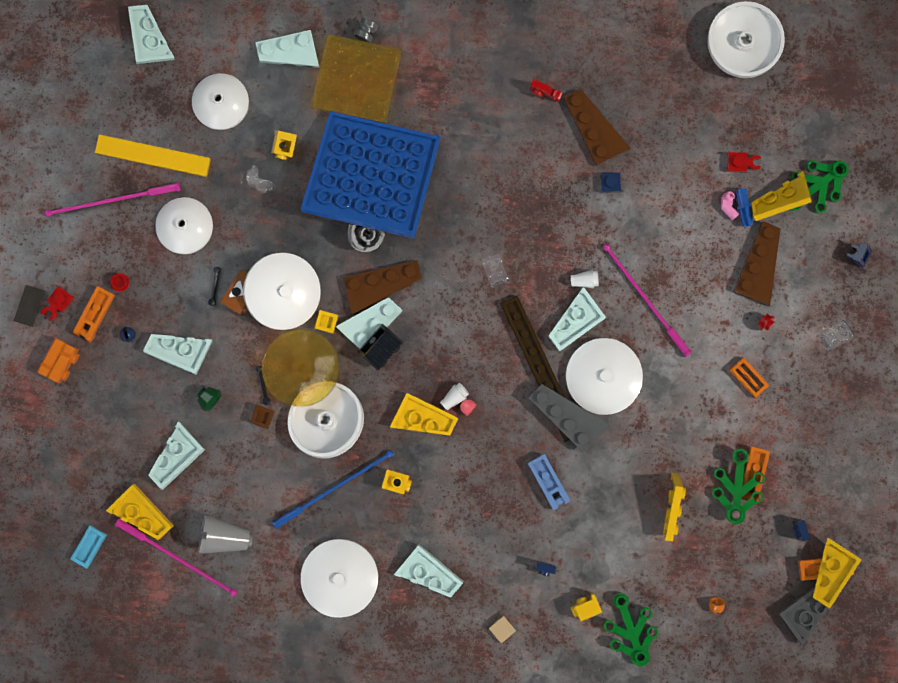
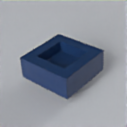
M620 172L600 174L601 193L621 192Z
M805 520L792 521L794 537L799 541L809 540L810 537Z
M537 561L535 569L539 570L538 574L550 577V573H556L557 566Z

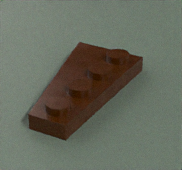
M581 89L563 98L596 166L631 149Z
M764 221L761 222L733 292L770 306L781 228Z
M418 260L343 277L351 314L354 315L362 309L422 280Z

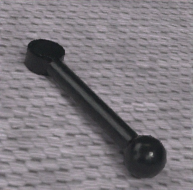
M215 267L213 270L215 273L211 299L208 300L210 306L216 305L215 293L218 274L221 272L220 267Z
M257 366L256 371L260 376L264 396L263 404L268 405L271 400L267 396L263 377L264 368Z

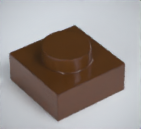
M256 404L250 423L269 429L275 411Z

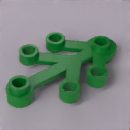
M811 160L806 164V170L810 173L816 170L829 172L824 177L804 174L806 182L813 183L808 188L810 196L819 190L818 200L814 205L816 213L821 214L826 211L828 183L833 179V191L829 194V200L833 203L841 200L842 179L849 173V167L844 161L837 160L830 165ZM809 164H814L815 169H811L809 167ZM836 167L841 168V173L836 172ZM796 171L791 175V181L795 179L794 175L800 173L799 171ZM833 193L838 195L837 200L833 199ZM819 204L823 206L822 211L817 208ZM799 206V207H796V208H793V209H790V210H791V211H797V210H799L802 206Z
M737 449L733 453V460L736 462L735 485L726 476L724 469L718 468L714 472L715 478L720 480L734 496L733 504L725 497V492L722 488L717 487L712 492L713 497L718 499L727 509L726 517L732 524H741L746 518V511L756 503H761L764 499L761 492H754L751 499L741 505L742 497L757 484L764 483L765 475L757 472L743 486L744 465L749 460V454L744 449ZM740 453L745 455V459L742 461L738 459ZM719 470L724 473L722 478L717 476ZM758 474L762 475L763 480L761 482H758L756 480V476ZM718 489L722 492L720 497L715 495V491ZM755 494H760V501L754 499ZM734 511H738L740 513L739 518L733 517Z
M616 593L613 596V604L620 609L626 629L615 625L612 620H606L603 628L607 632H614L630 640L633 648L622 644L617 638L610 641V647L614 651H621L629 655L631 661L636 666H645L650 660L648 649L653 638L658 636L659 631L655 626H649L646 629L647 635L642 645H640L638 638L646 621L652 617V611L648 607H643L640 610L639 619L634 627L627 608L629 604L628 597L624 593ZM624 598V604H618V599ZM644 610L649 611V615L647 617L643 616ZM612 623V629H606V624ZM652 628L656 630L654 635L649 634V630ZM615 641L619 642V646L617 648H613L612 646L613 642ZM640 653L644 655V658L642 660L637 659V656Z

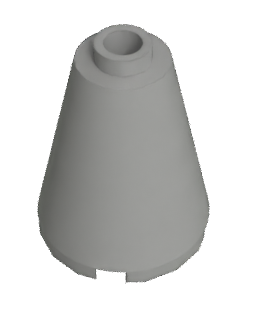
M204 515L198 553L247 550L248 546L251 547L253 535H250L249 530L213 516Z

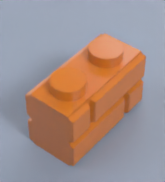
M55 338L37 372L57 383L66 381L70 375L69 368L71 364H75L80 356L78 354L80 349L61 339Z

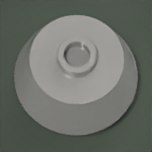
M355 224L349 225L347 233L352 247L361 252H370L377 249L385 236L384 231Z

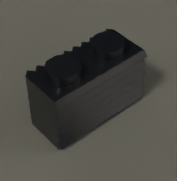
M382 324L357 353L378 371L387 364L390 356L400 349L403 341Z

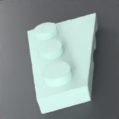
M148 5L128 7L136 64L175 60Z
M311 30L255 42L261 63L293 64L296 66L320 68Z
M584 287L548 336L559 352L606 318Z
M388 297L336 327L360 349L382 324L388 327L403 310Z
M151 334L143 352L197 375L213 341L211 339L202 340Z
M179 421L175 426L176 429L172 436L166 442L165 449L159 455L149 473V477L162 490L205 450Z
M420 544L394 574L448 597H452L464 582Z

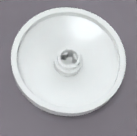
M745 1L731 4L718 13L709 28L707 43L713 61L721 70L735 77L752 78L766 73L775 65L783 52L785 37L781 22L770 9L755 2Z
M274 253L258 260L247 273L243 287L244 301L250 314L262 325L278 330L292 329L304 324L316 311L321 294L319 279L312 266L301 257L290 253Z
M599 338L586 342L573 353L567 364V389L573 400L588 412L599 415L620 412L634 402L641 390L643 373L640 361L636 354L620 341Z
M321 382L306 388L294 400L288 415V430L295 445L304 453L323 459L336 457L350 449L358 440L364 424V412L358 397L346 386L335 382Z
M333 539L317 546L307 556L301 570V587L305 598L313 608L330 617H347L360 612L370 603L378 586V570L372 555L360 544L347 539Z

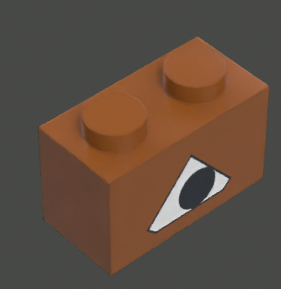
M242 270L239 271L220 303L241 316L249 312L243 295L244 281L247 273Z

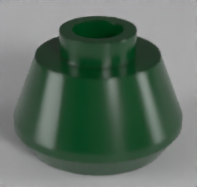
M203 387L197 394L199 398L197 402L203 411L209 412L217 404L222 396L221 391L212 387L207 389Z

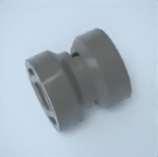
M362 18L359 23L360 27L355 31L354 37L370 44L373 39L372 35L379 26L367 18Z

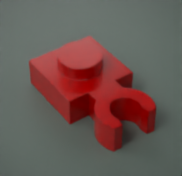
M533 79L529 90L537 97H549L559 102L562 96L561 91L550 88L551 86L536 79Z
M728 152L727 172L746 173L747 167L757 171L761 166H755L753 161L760 160L761 156L754 155L748 158V153Z
M57 286L46 300L50 303V306L43 308L41 314L46 315L48 311H51L52 315L49 320L54 321L57 318L58 310L64 313L75 297L61 286Z

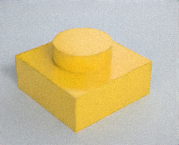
M320 310L315 329L334 334L339 315Z

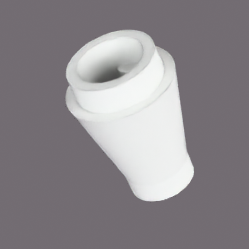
M592 269L571 275V285L586 288L599 286L598 271H593Z
M461 383L454 384L440 403L446 410H449L451 407L466 400L469 392Z

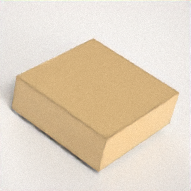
M504 615L489 627L500 643H503L516 632Z

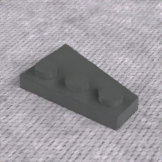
M815 586L778 612L802 646L811 631L813 632L816 628V624L829 609L812 598Z

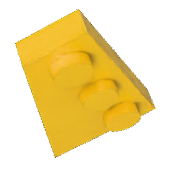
M803 171L797 174L798 177L791 182L787 180L782 183L783 187L778 190L769 191L751 202L756 221L812 202Z
M406 393L390 427L451 435L458 418Z
M671 473V480L674 485L673 490H669L668 503L671 505V508L666 510L663 531L665 541L672 542L674 535L678 534L679 525L676 523L677 518L681 517L682 514L680 502L681 499L685 498L686 488L683 487L680 475L676 473Z
M136 484L131 485L106 510L108 513L115 514L121 520L131 523L157 540L161 539L174 526Z
M827 537L812 598L830 609L862 559Z

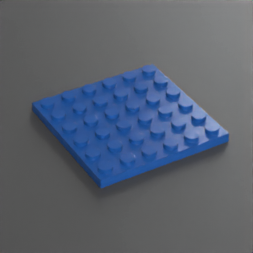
M330 111L303 199L301 212L415 239L441 137Z

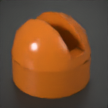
M718 597L711 598L709 610L713 614L723 612L725 601Z

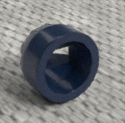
M124 327L121 329L119 336L124 342H132L136 337V332L131 327ZM125 330H127L129 339H126Z

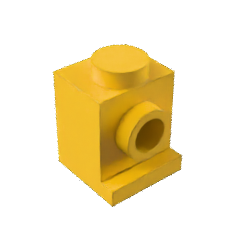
M275 130L271 153L276 154L275 158L286 160L287 157L293 156L297 135ZM281 142L285 143L284 149H280L279 144Z
M387 469L382 489L404 494L405 491L409 492L412 480H409L410 475ZM395 479H400V486L394 485Z
M593 592L589 594L590 598H587V596L576 600L577 603L570 607L574 618L578 617L580 621H584L602 613Z

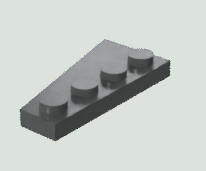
M543 384L528 397L581 452H584L610 426Z

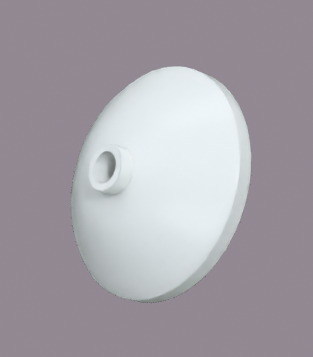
M213 74L204 78L196 86L192 96V107L196 117L202 124L211 129L226 130L238 125L244 119L249 107V97L246 88L237 78L228 74ZM217 96L222 97L220 101H215Z
M182 197L171 200L162 207L156 219V233L160 242L167 249L178 254H191L199 251L208 243L213 232V220L210 212L201 202L192 198ZM180 221H185L183 227H179Z

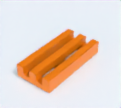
M744 357L729 369V372L753 398H757L770 386ZM742 363L763 385L762 387H760L750 377V375L740 366ZM736 369H738L742 373V375L754 386L757 392H755L748 385V383L736 372Z

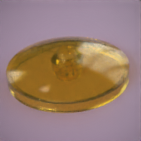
M293 330L279 336L267 349L262 364L263 379L271 394L281 402L296 407L311 406L325 399L334 389L340 372L339 358L332 344L322 335L310 330Z

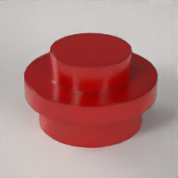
M116 273L110 279L111 288L117 292H123L129 287V278L123 273Z
M767 313L757 324L760 330L764 331L766 329L769 331L775 324L773 321L775 317Z

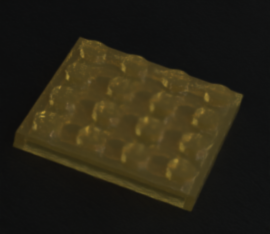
M328 34L311 106L312 109L341 113L386 124L402 50Z

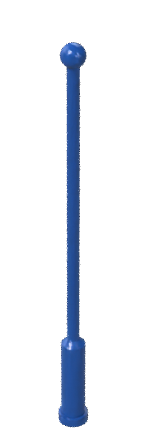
M388 450L384 456L380 457L379 459L367 465L355 474L351 475L350 477L333 486L329 490L320 494L316 498L307 502L303 506H297L296 508L292 509L291 511L279 517L278 519L273 520L272 524L276 529H278L284 523L301 514L303 512V509L312 505L316 501L325 497L329 493L338 489L342 485L346 484L350 480L359 476L360 474L372 468L373 466L385 460L386 458L393 457L394 452L392 450Z

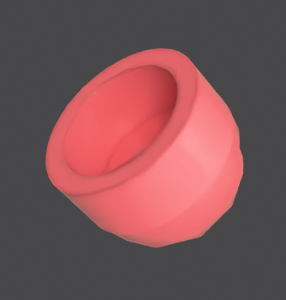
M464 400L460 405V409L468 416L477 404L472 400Z

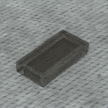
M26 285L13 321L34 327L46 291Z

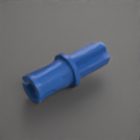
M747 188L736 190L734 192L742 226H752L754 224L750 209L752 205L749 204Z

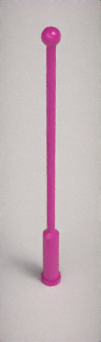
M175 182L174 184L150 188L148 191L52 211L47 209L44 215L50 217L56 213L144 195L154 196L181 191L179 182Z
M605 244L603 250L609 253L667 329L668 335L683 353V356L689 355L692 350L686 346L677 332L669 327L610 250V245Z
M121 518L117 520L115 524L116 527L121 528L122 530L131 534L140 541H146L147 543L161 550L165 554L184 564L188 568L202 575L206 579L225 589L230 593L231 596L237 595L236 589H230L229 587L212 578L208 574L204 573L203 571L189 564L185 560L171 553L167 549L148 539L146 537V534L142 533L138 529L124 522L123 520H121Z

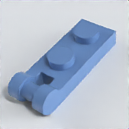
M545 454L528 463L553 511L558 509L559 505L570 502ZM558 491L560 496L554 499L552 494Z

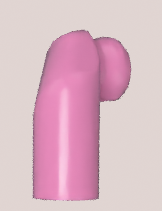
M728 191L721 197V210L733 221L739 213L732 207L735 195L733 192Z

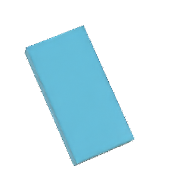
M89 525L70 560L88 569L108 534Z

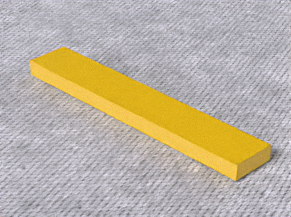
M100 134L95 153L99 155L207 177L211 159L208 157Z

